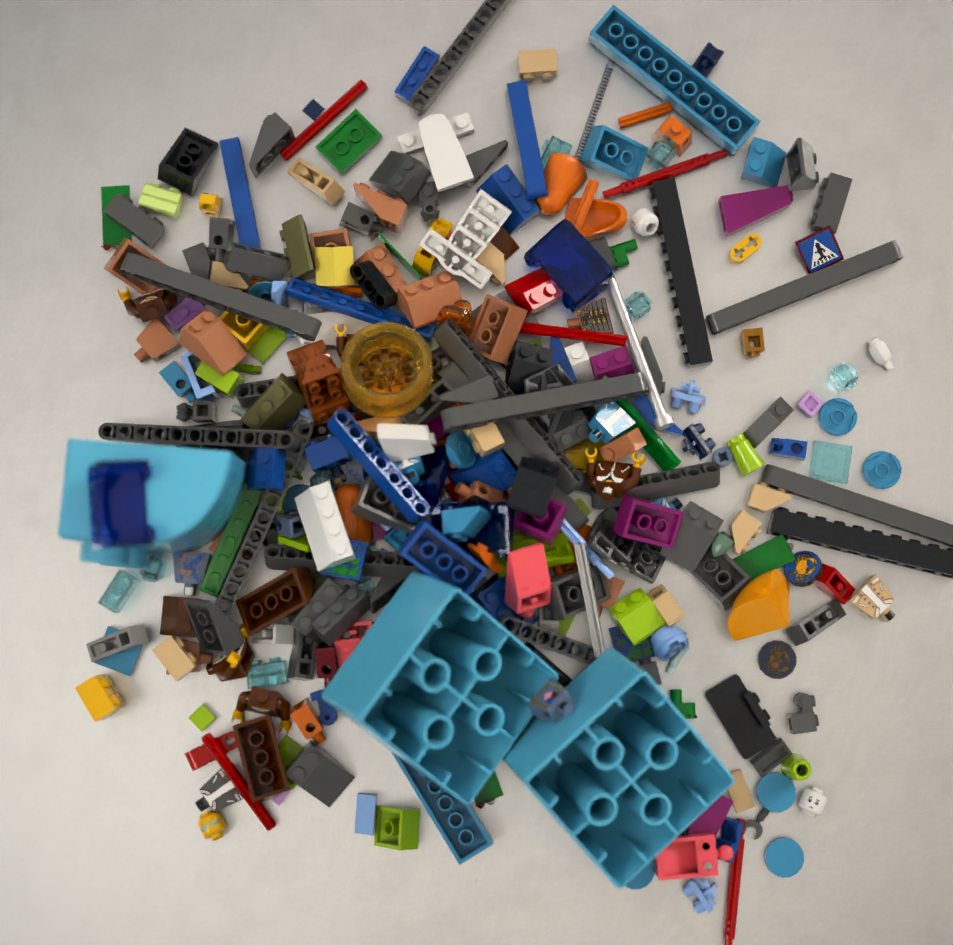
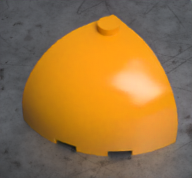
M774 569L756 577L736 597L728 617V630L734 641L789 627V582L779 570Z

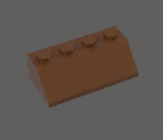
M294 567L236 600V605L248 637L310 604L314 584L308 568Z
M271 714L233 725L252 802L261 803L291 791Z

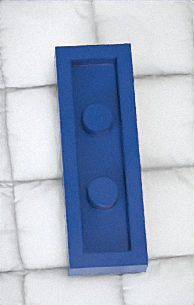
M423 46L394 91V94L410 103V98L432 71L440 55Z

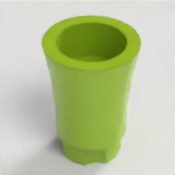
M743 433L726 442L729 448H731L729 450L733 454L742 477L766 464Z
M793 753L781 763L783 775L792 781L806 780L812 773L811 765L800 754ZM800 765V771L796 772V768Z

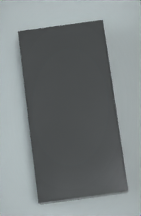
M779 738L753 758L750 763L763 778L792 755V752L785 742Z

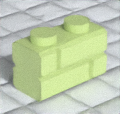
M152 182L151 185L145 183L139 200V206L145 210L178 219L184 202L181 191L172 187L169 190L164 189L162 185Z

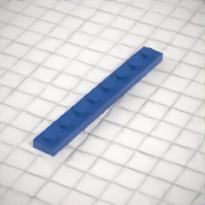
M292 277L285 291L287 296L430 343L436 330V324L433 323L415 330L402 313L387 308L379 310L372 303Z

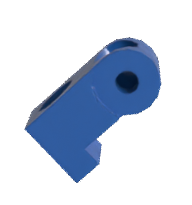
M772 438L769 454L804 461L808 442Z
M324 689L310 693L311 700H317L320 722L325 726L332 725L337 719V712L335 708L323 700L322 692Z

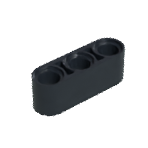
M367 260L351 265L350 274L376 309L380 310L396 305L398 300L396 292L373 262Z

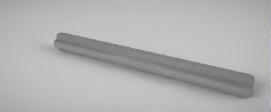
M577 543L574 544V550L594 655L598 658L605 651L586 544Z

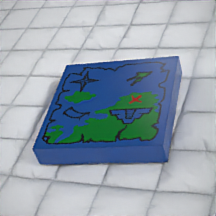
M350 539L356 559L323 570L321 574L360 582L368 543Z
M618 626L608 628L613 648L631 662L655 657L650 640L651 635L634 646Z

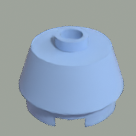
M674 624L670 627L665 625L656 631L650 639L655 656H658L662 661L671 659L670 655L675 654L677 651H683L689 644L687 633Z

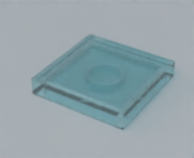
M814 440L808 477L816 480L848 484L853 446Z

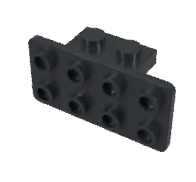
M732 675L705 692L707 700L744 759H749L777 740L769 727L771 725L769 722L771 719L766 709H761L758 704L761 701L757 694L747 690L738 675Z

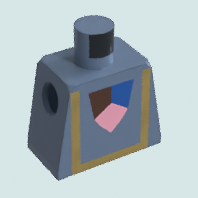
M292 508L275 514L273 521L277 534L288 538H295L306 534L298 508Z
M551 677L526 705L536 718L557 723L565 715L569 716L573 713L575 700L560 683Z

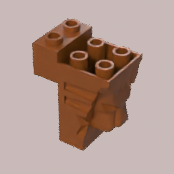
M323 339L286 352L289 364L304 395L307 409L315 426L326 423L338 409H345L351 413L341 371L333 363V359L330 357Z

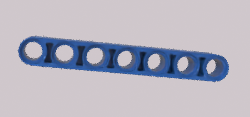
M526 80L508 83L507 88L529 200L548 196Z
M239 137L220 140L239 243L261 249Z
M338 409L328 420L327 425L330 431L406 519L412 523L419 522L429 512L428 503L347 410Z

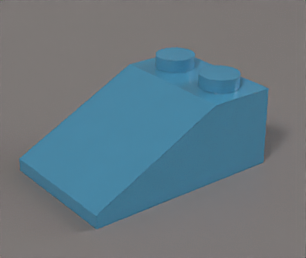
M605 125L592 126L580 162L596 170L628 181L639 177L649 148Z

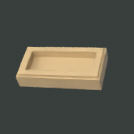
M741 769L730 772L734 777V784L727 791L731 800L734 801L733 806L736 813L755 807Z

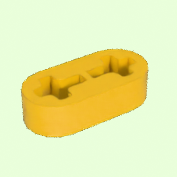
M754 233L747 235L730 250L729 259L735 264L742 263L760 248L762 243L760 236ZM755 239L757 241L755 246L746 247L750 240L753 241ZM743 249L744 252L741 254V258H740V257H736V258H735V257H734L735 251H736V252H739L740 250Z

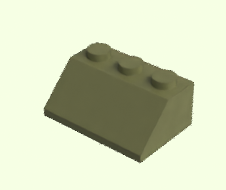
M302 214L282 223L283 230H280L282 242L285 241L287 248L283 249L286 260L289 259L291 265L287 267L289 277L305 281L316 278V271L306 223Z
M281 372L245 411L240 420L251 429L281 431L306 404L301 389Z

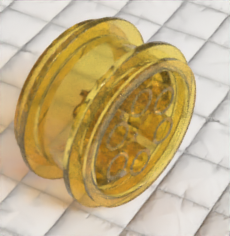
M394 322L375 323L359 330L350 338L341 357V373L346 394L358 409L374 417L396 418L414 411L426 399L433 382L432 356L426 341L410 327ZM381 349H388L387 354H382ZM409 356L413 357V360L404 363ZM360 362L368 365L369 368L361 367L358 365ZM409 371L412 374L405 376L403 373ZM367 376L373 377L370 381H366L364 378Z

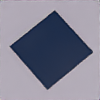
M312 99L302 111L315 121L325 108Z

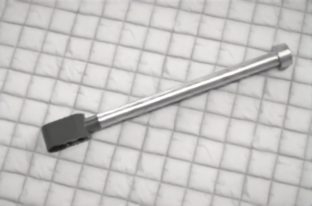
M605 237L586 242L597 275L602 274L624 335L627 337V343L638 372L644 373L649 390L647 396L656 417L653 420L656 430H663L675 424L671 414L666 413L614 276L613 270H616V265Z

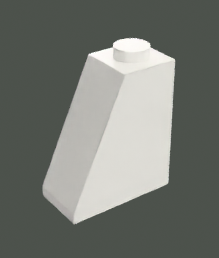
M377 424L378 440L384 453L392 463L435 452L434 444H437L434 432H430L428 425Z

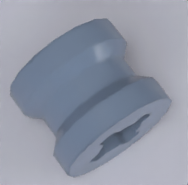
M725 447L717 449L712 454V462L718 463L720 468L728 466L733 459L731 450Z

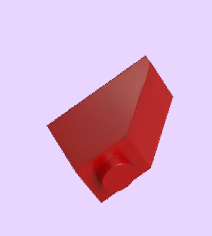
M820 563L819 572L811 579L819 589L844 605L855 591V588L836 568Z

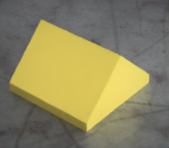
M353 246L314 247L316 285L342 286L355 284L350 274L351 265L354 264Z

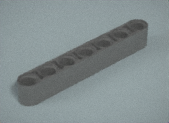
M707 462L641 475L638 485L627 491L625 495L648 501L714 488L720 484V465L715 462ZM591 487L593 508L602 510L620 506L622 498L613 497L611 501H605L596 494V488Z
M501 615L496 619L503 627L505 621L509 620L510 625L507 630L518 639L587 664H591L594 661L591 660V654L594 652L593 646L507 615ZM526 626L527 633L522 636L521 630ZM541 633H544V640L540 642L539 636ZM561 639L562 644L557 648L556 643ZM578 645L579 650L577 654H574V648Z

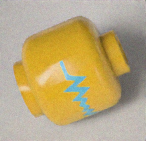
M213 810L200 815V820L197 823L202 836L205 839H212V841L223 837L222 833L227 828L221 813L214 812Z

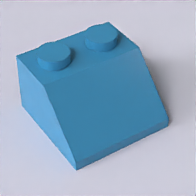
M754 137L750 143L740 179L771 188L777 187L787 153L773 142Z
M481 506L442 510L443 535L451 540H455L456 543L468 542V539L475 538L492 517L491 512Z

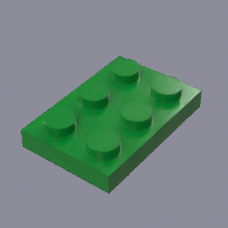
M355 109L315 148L343 175L382 138V134Z

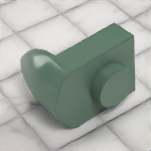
M723 531L716 534L712 541V554L714 557L724 555L730 550L734 543L730 535Z

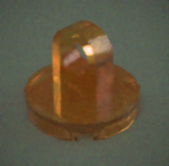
M458 300L453 305L442 307L437 314L439 326L447 319H450L458 325L466 336L471 334L475 326L471 316V303L467 300Z

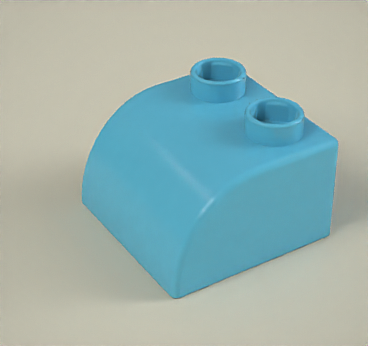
M68 439L58 535L61 539L81 543V562L99 563L100 565L144 569L147 564L148 551L173 553L189 552L201 548L218 538L225 529L240 500L245 483H247L248 464L230 451Z
M412 571L324 689L322 698L404 762L453 797L468 805L477 796L534 715L526 704L551 677L558 681L559 675L463 591L421 572Z
M608 648L565 687L575 700L573 713L569 716L565 715L557 723L538 719L534 715L505 754L503 760L617 888H623L734 784V777L653 679L614 648Z

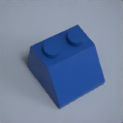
M256 448L249 451L247 490H284L286 451L277 448Z

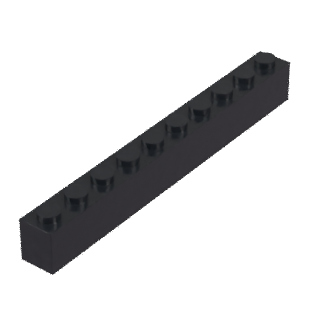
M675 177L653 181L648 192L650 200L653 199L654 201L652 212L659 220V226L656 231L658 236L661 235L660 251L661 254L665 255L666 261H663L664 270L669 274L667 285L669 291L672 290L673 293L671 304L677 313L675 324L676 327H680L679 343L681 346L683 345L685 353H682L683 362L687 364L688 369L710 365L713 359Z
M778 507L771 511L767 534L775 536L783 534L787 539L953 579V548L944 550L940 549V546L936 544L924 545L916 539H909L907 541L903 540L902 536L883 535V532L879 530H871L870 532L864 530L862 526H846V523L842 521H834L833 523L826 521L827 518L815 516L813 518L809 517L807 513L799 511L792 513L784 507Z

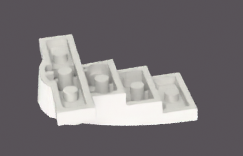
M468 112L447 119L444 114L429 115L419 122L420 129L397 137L403 154L409 155L423 149L425 150L427 162L438 192L474 180L469 163L457 139L474 132Z
M480 189L448 240L430 228L419 245L438 258L440 264L447 271L463 276L479 289H482L491 277L492 272L475 261V259L487 247L512 211Z
M302 301V313L317 318L322 322L315 341L299 338L302 346L323 339L326 348L337 350L336 337H338V334L334 331L335 324H337L338 332L343 330V324H345L346 331L343 333L344 337H346V334L380 337L379 331L383 327L338 312L322 313V307Z

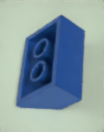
M507 164L491 174L476 190L478 193L482 189L512 211L502 225L509 235L539 215V207L533 199L529 200L526 189Z

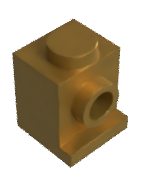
M752 328L741 331L743 354H748L750 358L760 356V353L765 351L763 329ZM749 342H754L755 347H750Z

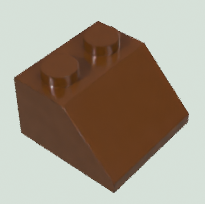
M163 596L160 635L197 638L183 600L202 599Z

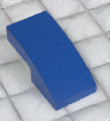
M726 817L722 824L721 837L716 838V850L722 845L730 846L733 849L734 855L731 860L725 862L732 863L740 843L743 822Z

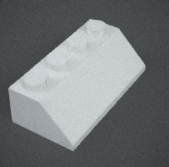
M327 481L310 487L294 499L318 572L356 559L330 482Z

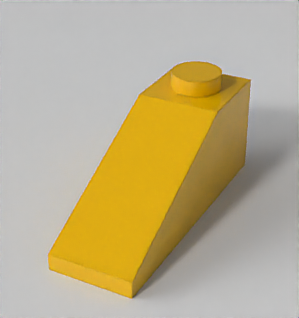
M438 217V221H433L430 228L447 240L453 223ZM419 246L414 256L412 267L417 272L429 276L438 258Z

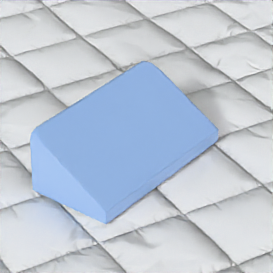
M273 281L271 297L272 303L289 308L288 296L285 295L287 281Z
M357 794L354 833L374 835L377 794Z

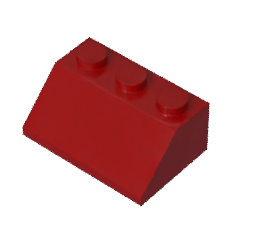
M550 264L504 286L514 304L528 310L525 318L566 298L576 289L567 272Z

